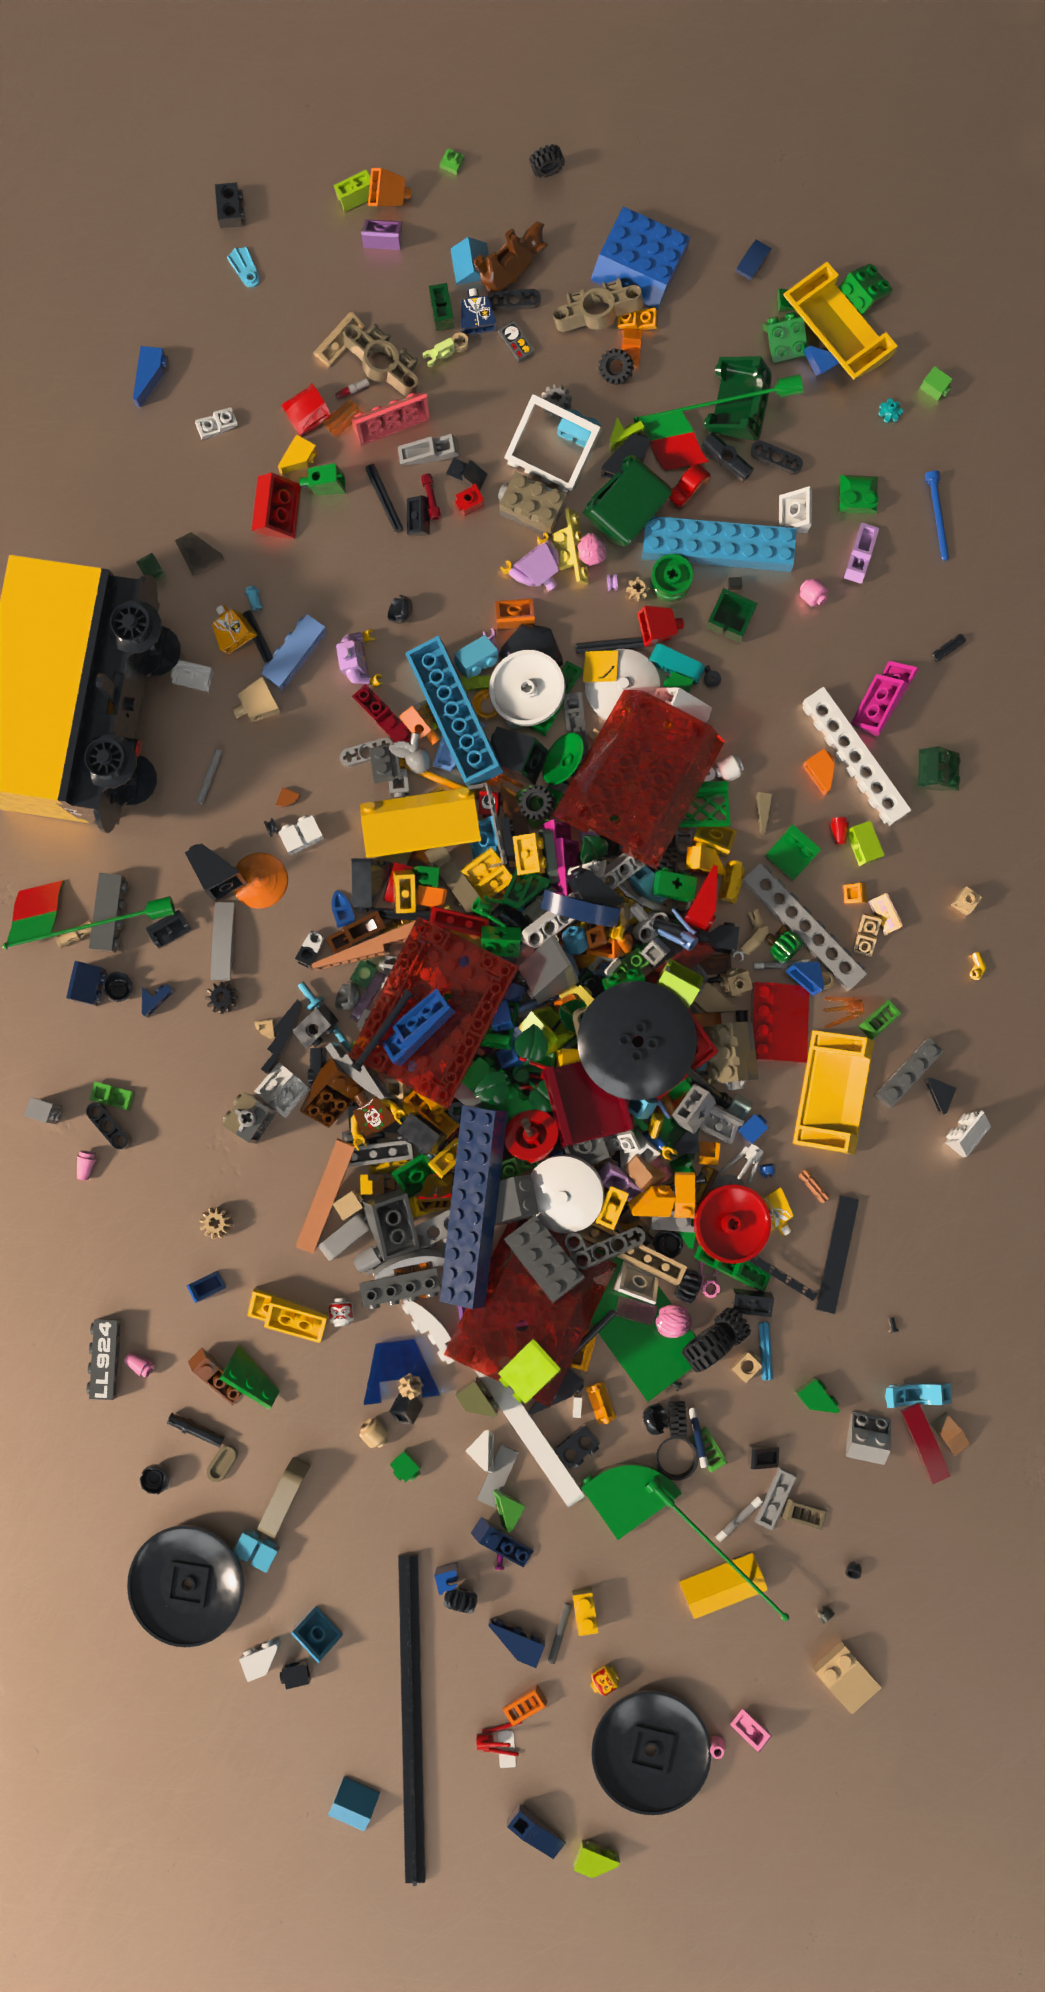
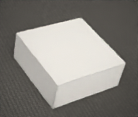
M574 1395L573 1417L581 1418L582 1396Z

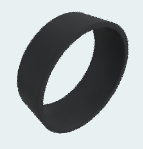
M679 1437L668 1438L663 1441L657 1449L655 1460L657 1468L670 1480L680 1481L687 1479L695 1472L699 1456L692 1442L686 1438ZM671 1439H681L687 1442L693 1451V1463L682 1474H670L659 1463V1450L665 1442Z

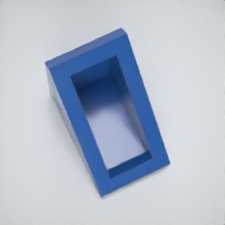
M813 346L804 349V354L816 376L839 364L829 351Z
M796 962L785 970L787 974L813 996L825 988L820 962Z
M217 1270L188 1284L187 1288L194 1302L197 1303L225 1289L226 1286Z

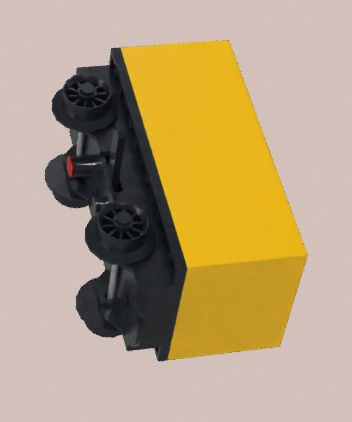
M9 555L0 599V809L96 824L101 832L110 833L115 825H119L123 806L141 804L147 801L154 793L157 785V772L153 764L146 757L140 755L142 742L140 739H135L146 678L148 676H162L170 672L177 665L181 656V644L173 631L162 626L161 618L158 614L160 603L158 602L157 585L153 576L146 574L139 579L114 576L109 569Z

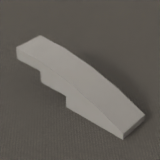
M215 902L211 980H231L235 928L234 902Z
M331 1042L325 1047L337 1064L365 1090L380 1099L391 1098V1095L371 1065H363L361 1067L362 1071L358 1072L351 1067V1064L355 1063L358 1059L355 1054H346L339 1043Z

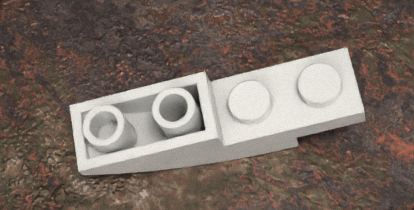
M407 1298L403 1299L402 1308L407 1315L410 1314L413 1321L411 1323L416 1332L420 1330L421 1334L429 1330L428 1338L433 1345L437 1344L440 1350L437 1353L442 1362L446 1361L447 1364L455 1361V1357L447 1345V1342L452 1340V1336L443 1323L430 1310L417 1301L408 1302Z

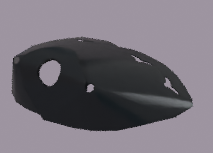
M520 625L501 647L499 656L504 659L508 656L504 653L508 651L509 654L522 650H535L548 655L553 660L556 658L560 660L559 662L556 661L559 667L564 664L552 630L545 626Z

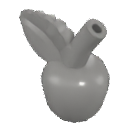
M412 732L410 743L398 741L391 744L389 750L394 755L405 758L408 768L413 773L421 774L429 769L430 757L426 749L418 748L419 733Z

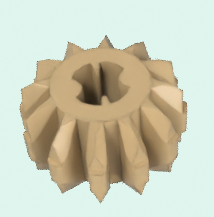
M217 1206L215 1211L213 1207H209V1213H202L206 1219H199V1222L205 1223L204 1226L200 1227V1230L207 1229L204 1235L209 1236L211 1234V1239H216L217 1234L221 1239L224 1237L223 1232L226 1234L230 1233L226 1226H233L232 1223H227V1220H230L232 1216L225 1217L228 1210L224 1209L221 1212L220 1206ZM214 1218L216 1220H220L218 1228L217 1226L212 1225V1222H214Z

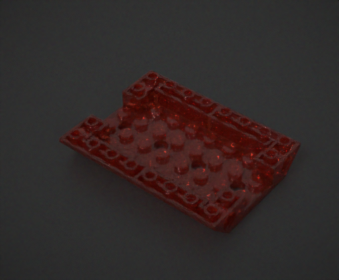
M623 690L553 816L585 833L591 829L622 845V852L656 869L725 741L711 725L643 690ZM669 721L673 724V727L667 729L663 726V722ZM651 752L656 758L648 760L645 754ZM635 784L638 790L632 792L628 789V785ZM611 816H618L620 822L617 824L610 821Z
M418 916L349 1057L357 1061L404 994V989L411 992L414 997L408 1000L392 1025L436 988L442 995L446 991H450L452 997L448 1002L456 1012L401 1067L391 1061L382 1045V1042L395 1032L392 1025L364 1063V1065L388 1075L414 1089L420 1095L449 1109L519 966ZM468 956L469 964L462 967L460 964L461 958ZM411 1061H415L417 1064V1068L413 1072L408 1069Z
M527 1218L520 1222L507 1224L491 1257L486 1305L477 1309L466 1308L444 1355L500 1382L498 1379L501 1376L498 1373L503 1369L499 1365L500 1358L506 1356L511 1361L534 1339L561 1369V1372L532 1398L550 1408L618 1264L612 1260H607L587 1270H579L585 1277V1280L553 1304L545 1293L541 1296L534 1293V1287L538 1285L504 1240L529 1220ZM547 1229L570 1258L565 1246L566 1237ZM572 1239L568 1241V1244L573 1248L580 1244ZM594 1251L596 1257H604V1255ZM579 1256L576 1262L578 1265L584 1266L588 1260L585 1256ZM521 1320L526 1321L528 1324V1328L524 1332H520L516 1328L517 1323Z

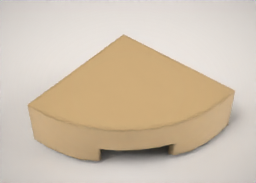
M274 1019L254 1021L256 1029L263 1036L270 1039L276 1038V1032L273 1030L275 1027Z

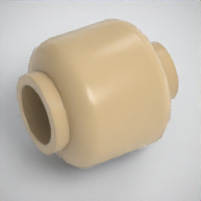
M369 1418L360 1426V1437L370 1448L377 1446L380 1448L388 1441L389 1431L379 1419Z

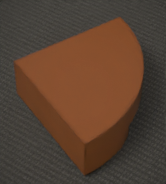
M282 787L275 805L278 807L292 805L298 801L301 795Z

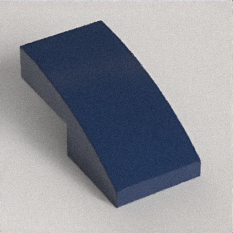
M756 239L742 258L735 272L751 281L759 271L761 264L770 254L772 248Z

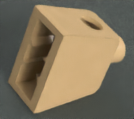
M263 677L238 694L241 704L232 708L236 718L247 714L251 722L281 713Z

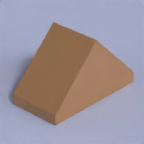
M637 1154L624 1166V1170L640 1190H646L650 1186H657L666 1177L664 1172Z
M947 1412L930 1423L954 1456L970 1445L964 1432Z

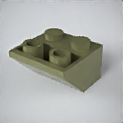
M475 1378L456 1391L455 1396L466 1412L495 1417L498 1413L499 1405L492 1396L489 1398L486 1393L487 1388L481 1380L478 1381Z

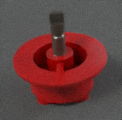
M539 1110L524 1111L516 1115L506 1127L504 1141L506 1148L513 1156L527 1160L530 1163L542 1160L555 1148L559 1136L558 1126L553 1117L546 1112Z

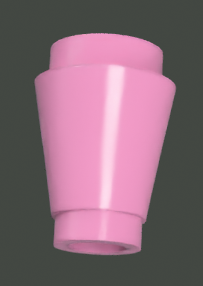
M80 1151L79 1155H77V1179L89 1180L96 1161L94 1152Z
M131 1352L124 1359V1363L140 1377L144 1376L147 1378L155 1366L152 1360Z
M720 1736L710 1737L711 1755L716 1759L722 1758L726 1747L725 1741Z

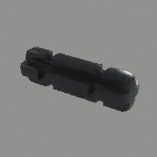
M958 634L955 638L934 651L931 655L936 662L940 661L944 656L957 649L958 646L960 647L966 642L965 637L962 634Z

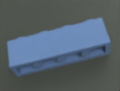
M308 614L304 618L301 617L293 633L290 632L286 636L283 646L276 649L271 662H267L263 666L262 675L264 679L283 691L327 633L325 626Z

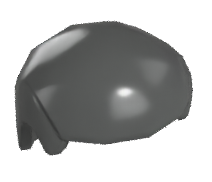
M347 982L348 984L341 985L335 1001L337 1009L350 1011L359 1004L361 998L360 988L355 983Z

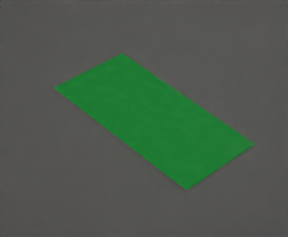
M599 1248L594 1251L595 1256L598 1258H603L606 1255V1252ZM579 1256L576 1262L578 1265L584 1266L588 1260L585 1256ZM614 1257L587 1270H579L585 1277V1280L569 1292L593 1327L611 1309L617 1313L598 1334L647 1402L692 1369L681 1352L695 1338L693 1332L689 1329L682 1336L669 1338L660 1334L656 1327L655 1320L659 1316V1310L662 1307L672 1305L659 1285L654 1305L613 1290L624 1261L618 1257ZM576 1289L589 1305L585 1307L574 1293Z

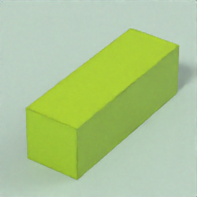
M462 676V683L466 691L489 689L491 676H472L469 679Z

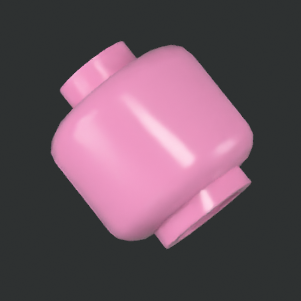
M817 578L807 579L800 587L801 598L811 607L821 606L828 599V588Z

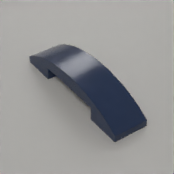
M545 889L541 909L608 927H617L621 908L581 900Z

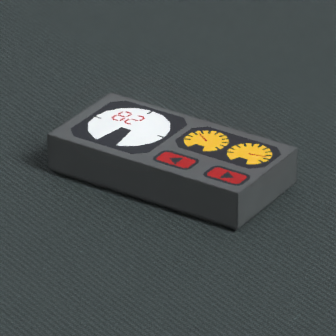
M514 320L498 330L499 335L518 363L534 353V349Z

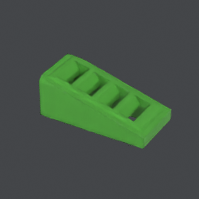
M888 999L860 1024L859 1028L869 1039L873 1040L902 1013ZM885 1007L892 1013V1017L884 1010ZM879 1013H881L884 1016L887 1022L879 1015ZM873 1018L877 1020L881 1027L878 1026V1024L873 1020Z
M705 1426L701 1429L702 1436L706 1434L708 1437L703 1440L704 1445L708 1442L712 1444L705 1448V1451L708 1453L713 1449L716 1450L715 1453L707 1457L708 1469L710 1472H713L725 1465L727 1461ZM693 1434L689 1436V1438L691 1439L692 1443L697 1449L695 1437ZM718 1456L720 1457L719 1460L710 1465L709 1461Z

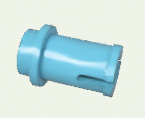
M256 586L245 588V595L248 597L251 611L261 610L263 606L258 594L259 589Z

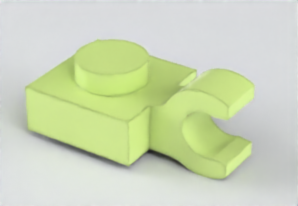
M451 337L435 345L434 349L423 353L424 359L427 357L432 358V360L427 362L428 367L434 366L437 358L438 360L448 358L455 352Z

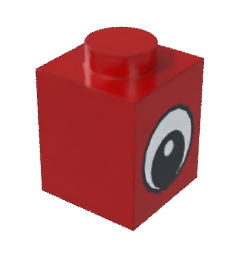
M480 791L478 814H483V818H488L492 816L487 792ZM492 792L496 813L500 815L501 792Z

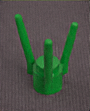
M486 895L483 898L477 897L473 902L472 911L506 928V924L490 914L492 910L490 902L505 904L502 903V899L491 898Z

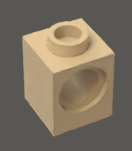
M966 886L961 889L951 906L967 916L972 913L982 897Z
M745 1351L730 1368L747 1383L762 1367L759 1363L761 1359L754 1352L750 1354ZM746 1360L752 1361V1368L748 1371L743 1369V1363Z

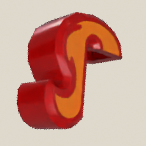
M694 464L683 474L678 484L672 488L673 492L669 499L678 508H683L699 487L709 482L711 474L702 465Z

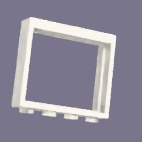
M533 394L504 458L509 460V465L515 468L521 466L525 468L524 472L531 476L538 474L542 476L541 481L550 485L554 482L559 485L558 489L568 493L569 490L574 491L603 428ZM536 405L592 432L569 483L513 456Z

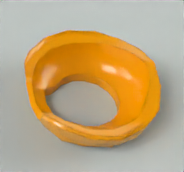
M489 689L477 692L472 700L477 715L482 718L497 716L498 712L496 709L489 713L481 709L482 702L490 699Z

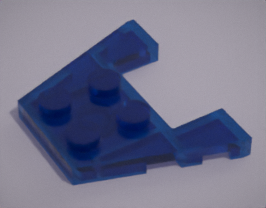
M415 1338L375 1344L364 1405L382 1403L380 1382L400 1380L410 1373L412 1377L419 1376L423 1384L421 1387L422 1398L440 1396V1391Z

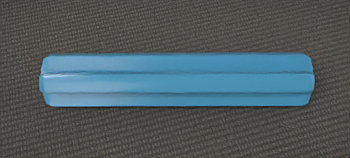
M760 1322L759 1337L762 1379L772 1380L770 1323Z

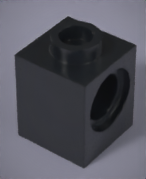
M307 1659L283 1666L282 1672H280V1680L282 1684H285L286 1690L310 1684L311 1674Z

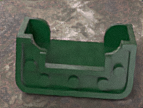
M761 356L719 357L718 364L715 367V374L721 381L717 400L770 389L772 381L771 370ZM769 393L716 404L715 412L709 413L704 419L705 429L709 433L714 432L719 435L758 441L762 431Z
M634 455L627 456L622 461L621 469L623 473L601 499L590 500L582 512L610 543L620 546H626L635 539L673 492V489Z

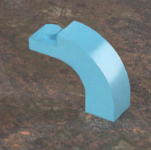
M925 1382L889 1385L886 1388L885 1394L887 1408L913 1405L917 1402L929 1405L952 1403L951 1383Z

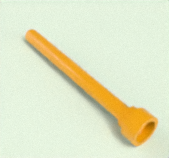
M399 757L400 769L411 771L406 764L405 758ZM428 770L418 774L452 789L467 788L465 785ZM473 789L474 798L479 799V791Z

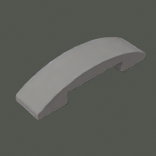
M421 1248L393 1259L382 1261L381 1264L373 1268L375 1280L395 1276L394 1269L424 1262L431 1261L433 1268L444 1266L445 1251Z

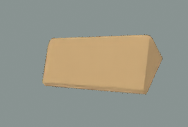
M354 312L348 313L313 352L328 367L347 348L343 343L346 326L354 324L362 330L366 327Z

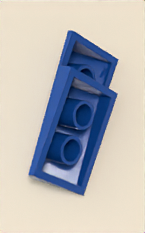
M437 988L393 1024L392 1027L395 1032L382 1042L384 1049L394 1064L401 1067L456 1012Z

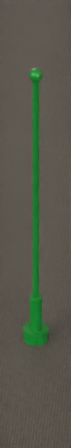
M655 1476L650 1479L644 1488L649 1493L654 1492L663 1502L672 1507L781 1615L783 1621H788L789 1615L771 1601L674 1504L675 1501L659 1486L660 1481Z

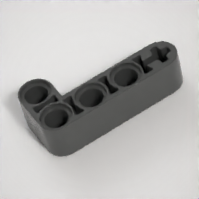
M635 1227L586 1248L581 1235L570 1233L566 1237L565 1246L572 1262L578 1270L583 1271L640 1247L645 1241V1232L641 1228ZM633 1233L641 1235L639 1242L632 1240L629 1242L630 1246H627V1240L633 1237ZM571 1238H577L580 1244L573 1248L568 1244V1241ZM616 1240L622 1241L624 1244L623 1249H614L613 1242ZM597 1248L605 1250L606 1255L603 1258L595 1256L594 1251ZM579 1256H585L588 1262L586 1265L580 1266L577 1264L576 1259Z

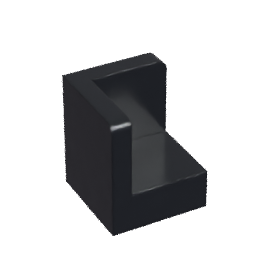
M399 1393L389 1411L398 1424H414L423 1405L417 1396L410 1400L409 1397H402V1394Z

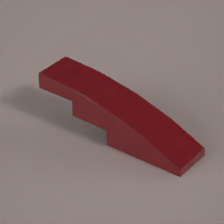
M917 1402L900 1410L932 1484L950 1477L945 1460L920 1404Z

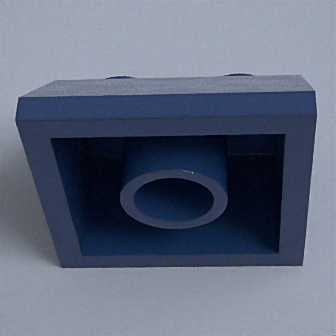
M75 961L66 999L98 1006V1002L101 1003L103 998L101 989L107 973H105L106 969Z

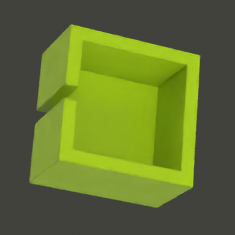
M669 959L658 978L657 985L673 992L689 1009L701 988L704 977Z
M551 1006L531 1011L518 1027L523 1032L532 1024H536L543 1031L547 1040L548 1049L546 1055L564 1048L576 1034L567 1030L562 1023L554 1032L552 1031L560 1021V1016Z

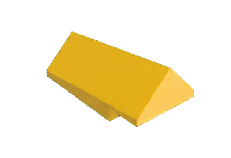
M255 1287L253 1290L247 1314L249 1317L265 1321V1328L318 1343L321 1342L329 1313L259 1287Z
M752 1552L737 1559H730L762 1592L768 1590ZM727 1561L679 1581L694 1619L759 1594Z

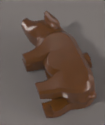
M538 221L526 230L522 238L515 234L514 229H510L505 233L507 247L497 253L489 254L486 257V261L482 255L474 259L475 268L480 272L481 282L486 287L488 293L501 291L510 283L516 282L519 276L531 265L537 253L545 250L548 246L547 243L543 242L542 231L545 224Z

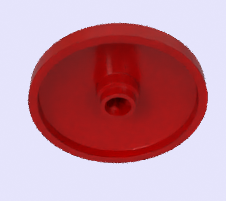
M728 1184L714 1188L702 1198L697 1206L694 1216L696 1239L701 1248L710 1257L718 1261L731 1264L746 1262L759 1254L769 1239L771 1232L769 1209L762 1197L746 1186Z

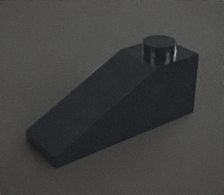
M566 1365L529 1409V1413L533 1415L572 1397L574 1393L578 1395L584 1388L582 1384L584 1379Z

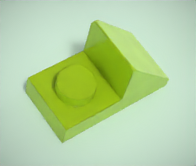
M617 417L610 439V451L620 447L632 434H644L643 423L641 421L637 423L632 422L624 429Z

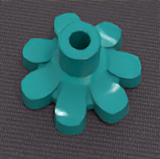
M889 398L886 403L882 402L879 408L881 410L878 414L880 417L885 416V423H889L890 419L893 422H897L899 420L898 415L901 416L903 414V409L900 408V402H893V399Z

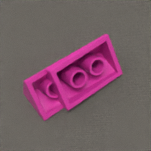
M888 661L882 675H875L851 725L877 737L919 668Z
M550 820L542 824V829H551L554 838L559 878L558 883L552 884V886L558 892L568 896L573 891L566 878L568 876L567 871L570 867L580 866V862L577 860L579 841L571 839L570 823Z

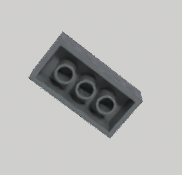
M536 1215L504 1239L553 1304L585 1280L582 1273Z

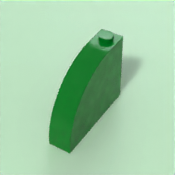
M635 1462L618 1463L606 1467L595 1475H587L582 1479L583 1483L581 1484L582 1490L617 1540L667 1505L654 1492L649 1493L644 1488L654 1476L660 1481L659 1486L673 1500L682 1494L677 1485L658 1469Z

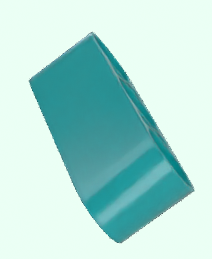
M656 644L648 660L655 667L669 674H672L673 671L694 679L692 683L694 685L698 684L706 668L702 663L662 644Z

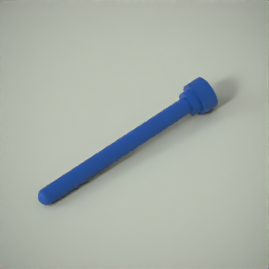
M930 471L924 474L925 481L931 488L941 558L947 561L949 553L938 490L939 480L941 479L940 471Z

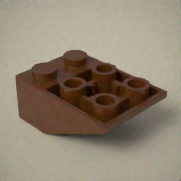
M331 1058L319 1071L300 1108V1112L329 1128L355 1100L354 1097L361 1093L364 1088L354 1081Z

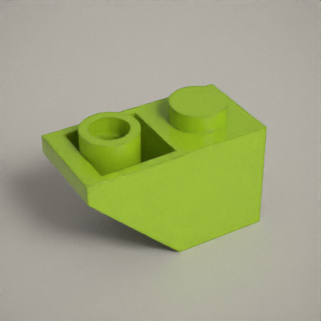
M582 1841L573 1867L574 1871L590 1878H595L619 1867L620 1859L617 1853L611 1849L604 1850L592 1841Z

